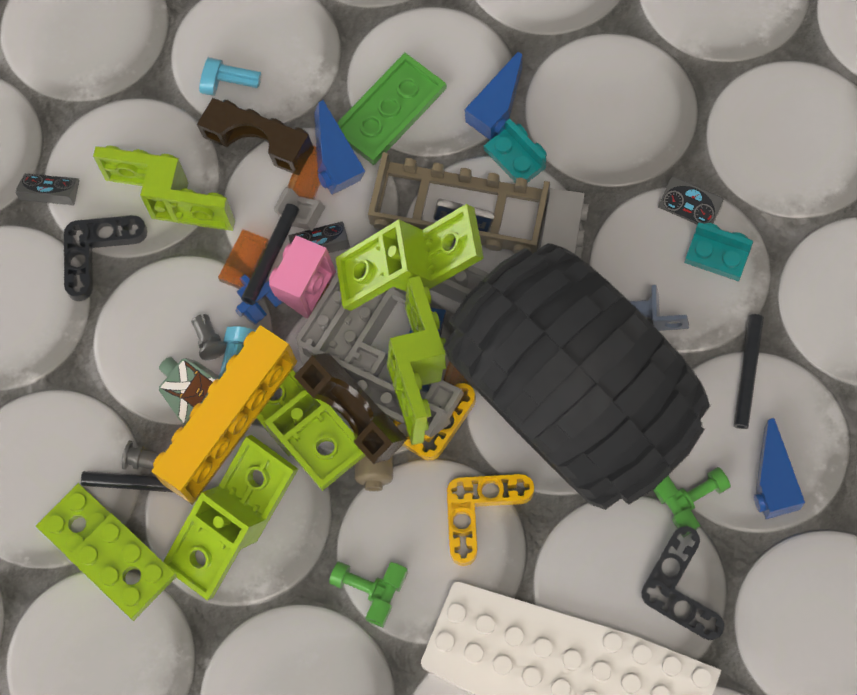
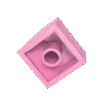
M295 236L292 244L289 243L284 249L283 260L279 267L272 271L269 278V286L274 296L307 319L336 273L327 248Z

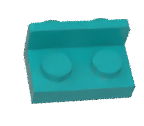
M511 119L505 122V129L500 135H496L484 145V151L514 182H516V178H524L528 183L546 169L547 154L544 148L537 142L534 144L528 138L525 128L519 123L515 124Z
M698 222L684 263L739 282L753 240L748 239L742 233H730L721 230L720 227L712 223L703 224Z

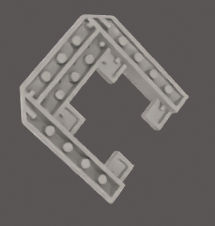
M470 266L429 289V291L432 290L462 303L464 298L489 273ZM337 272L296 337L302 366L312 355L329 353L388 417L405 425L393 385L378 378L387 362L388 356L386 353L372 347L371 344L397 302L405 304L406 291L392 287L356 309L349 311L342 306ZM443 380L432 384L424 399L428 400L431 417L427 418L429 430L425 431L426 436L432 437L451 424L449 418L464 395L462 389Z

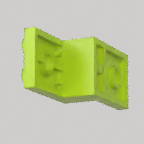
M111 145L95 147L93 157L106 181L142 186L140 196L151 219L233 231L235 218L227 198L218 193H208L206 195L187 189L189 182L179 158L170 154L152 155L138 149L133 150V152L125 151Z
M465 204L423 230L398 219L335 257L342 306L344 309L352 311L392 287L407 292L408 278L420 276L423 287L428 286L431 289L484 259L474 207ZM456 238L455 245H454V247L450 250V247L452 246V244H453V242H454V239Z
M420 276L408 278L405 310L413 333L390 338L387 359L388 372L411 445L424 442L425 431L429 430L427 418L431 417L428 400H422L419 390H422L423 385L440 382L443 369H446V352L443 346L446 339L444 337L440 338L438 329H440L439 318L436 311H431L429 305L431 303V294L428 286L423 287Z
M292 369L279 387L282 390L281 397L275 401L269 400L256 419L288 457L292 456L323 491L366 455L353 442L355 436L352 430L329 404L313 398L295 379L296 373ZM329 441L334 444V450L331 454L321 455L318 453V446L322 442Z
M246 436L219 486L201 492L163 562L177 575L176 578L207 601L212 599L240 550L258 541L296 475L298 468L254 436ZM254 470L262 472L264 476L262 485H258L254 481ZM197 550L204 553L206 557L205 565L197 562L195 557Z
M79 483L36 525L75 566L133 621L177 577L159 557L112 513L107 511ZM78 518H84L86 520L84 530L78 533L72 532L71 525L73 521ZM133 569L139 570L141 572L140 580L133 585L127 584L125 580L126 574Z

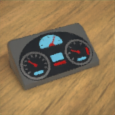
M25 173L15 193L23 201L74 205L80 180L78 178Z
M672 176L658 208L695 224H698V222L714 224L722 208L724 198Z
M343 221L314 228L313 231L307 230L288 235L290 244H292L295 236H299L326 247L329 253L350 248Z

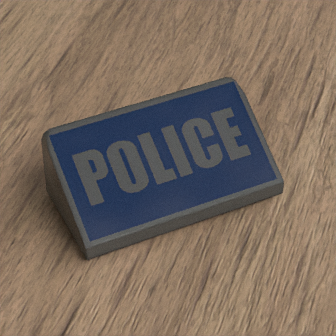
M439 198L433 218L438 221L464 206V204ZM474 207L478 230L488 232L495 215L492 211Z

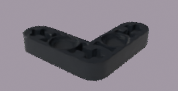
M130 215L76 220L70 222L65 227L64 287L71 299L84 301L92 294V248L138 244L146 238L148 230L140 217ZM133 225H137L138 229L135 231V234L131 235L129 230H132ZM109 226L113 228V233L110 237H99V231L103 227ZM78 230H81L83 233L79 236L81 247L77 246V242L73 237ZM83 255L86 258L83 265L79 267L71 265L73 257ZM75 275H80V281L83 284V287H80V292L74 290L77 287V277Z
M688 526L680 527L673 533L643 586L641 592L642 599L652 609L707 640H715L722 635L725 628L722 617L675 589L700 544V537L696 530ZM687 532H691L693 534L691 539L695 543L693 547L686 546L682 552L688 555L686 561H683L676 554L669 553L672 546L676 550L681 544V541L677 539L679 534L685 535ZM668 558H674L680 564V570L675 576H667L662 570V564ZM657 585L662 587L661 594L667 598L670 597V592L677 595L670 603L668 612L662 609L666 604L665 602L657 599L653 603L649 600L651 597L647 593L649 587L653 589ZM679 601H687L692 607V613L686 619L678 618L674 613V606ZM698 608L704 611L700 617L705 620H710L711 617L717 619L716 625L719 627L717 633L711 631L710 634H706L704 632L705 626L698 621L696 627L689 624L696 617Z

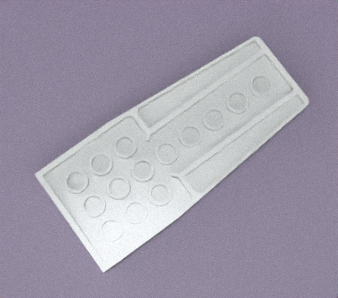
M455 582L452 585L421 660L422 668L425 671L472 695H713L721 673L720 669L632 634L462 582Z

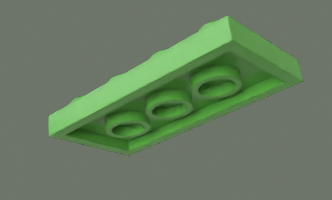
M404 53L337 124L351 148L375 165L381 159L382 153H386L447 89V84L407 53Z

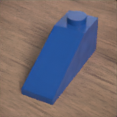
M517 52L465 109V122L489 140L493 139L497 134L500 135L505 129V122L510 119L522 71V54L520 52Z
M324 100L318 102L314 112L318 178L324 188H328L331 195L360 182L365 170Z
M775 418L768 419L764 428L756 494L754 495L756 508L759 512L764 513L766 520L801 510L805 504Z

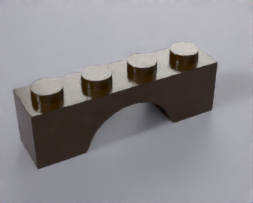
M212 98L196 124L203 138L225 147L245 137H257L269 143L268 154L274 166L298 176L314 149L309 134L305 130L298 127L290 128L275 118H264L252 109H241L226 99L221 101Z
M329 353L312 355L295 374V379L313 398L329 404L347 420L354 432L355 438L353 442L373 464L389 460L408 439Z

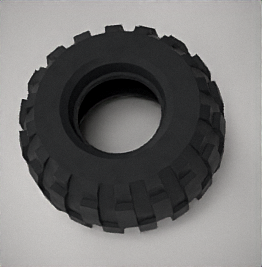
M547 243L533 254L529 249L524 248L504 260L464 298L449 321L455 330L443 345L448 360L503 419L592 506L606 510L620 499H623L630 505L654 490L690 454L705 430L702 427L701 418L710 408V403L704 386L694 371L667 339L625 296L590 265L565 248Z

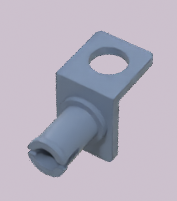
M652 285V297H650V300L630 301L646 318L651 317L654 327L658 331L689 329L687 315L660 316L659 293L656 285ZM669 322H680L676 324H669Z

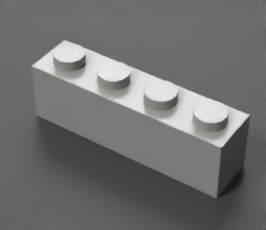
M550 188L541 247L551 243L565 248L576 255L577 247L583 246L585 230H580L581 221H587L589 204H584L585 193Z

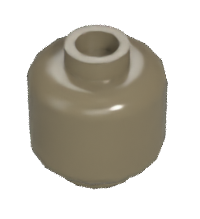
M366 456L355 464V481L358 484L364 485L367 491L383 490V486L391 483L393 480V456L389 460L373 464Z

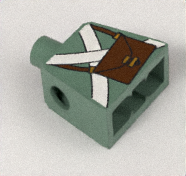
M168 357L159 366V370L167 377L159 386V392L181 423L186 425L190 420L192 409L196 404L204 401L212 382L221 377L195 360L183 358L177 363L172 357Z

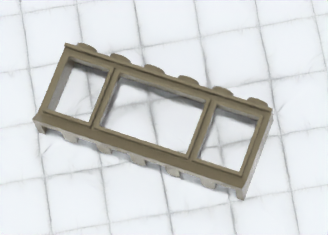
M382 153L368 211L370 225H373L376 229L382 230L398 219L422 230L433 224L434 222L422 220L429 185L432 183L498 195L490 233L479 231L481 245L492 251L506 249L513 251L515 254L524 248L529 249L532 254L537 251L550 194V182L544 181L543 189L528 187L527 180L524 178H516L515 184L500 182V176L496 173H489L488 178L483 179L472 177V171L468 168H461L460 174L445 172L444 165L440 163H433L432 169L417 167L416 160L412 158H406L404 164L390 162L388 153ZM389 176L421 181L412 218L380 213ZM507 197L539 203L532 240L499 234Z

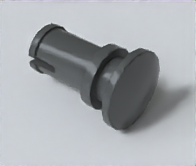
M200 314L191 321L199 338L198 346L201 349L199 356L202 360H213L225 353L227 345L221 341L218 334H215L210 317L207 314H203V321Z
M129 440L122 454V469L126 470L129 464L133 465V469L138 470L139 467L152 470L154 468L153 463L160 453L144 450L143 446L135 448L133 447V441Z

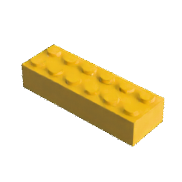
M261 325L256 331H251L247 335L242 350L238 355H233L226 365L225 373L220 379H215L208 389L207 397L202 403L195 405L190 413V420L184 428L180 427L174 433L171 440L172 444L166 452H161L153 463L154 468L151 472L160 482L191 505L194 504L201 492H203L297 363L289 343Z

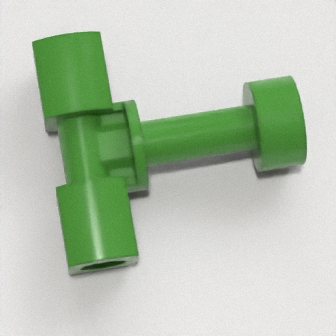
M720 467L708 472V480L688 492L684 488L677 490L669 476L653 490L661 504L667 503L674 514L672 521L677 529L684 526L691 527L694 530L699 529L700 524L691 512L695 509L693 502L714 490L721 494L731 488L726 474ZM687 532V534L682 535V537L684 538L688 536L689 534H691V532Z
M338 561L331 573L329 584L340 589L344 584L368 593V600L372 604L366 615V621L383 628L392 610L390 604L395 591L400 592L408 574V569L390 562L384 578L380 579L377 577L374 582L350 573V566Z

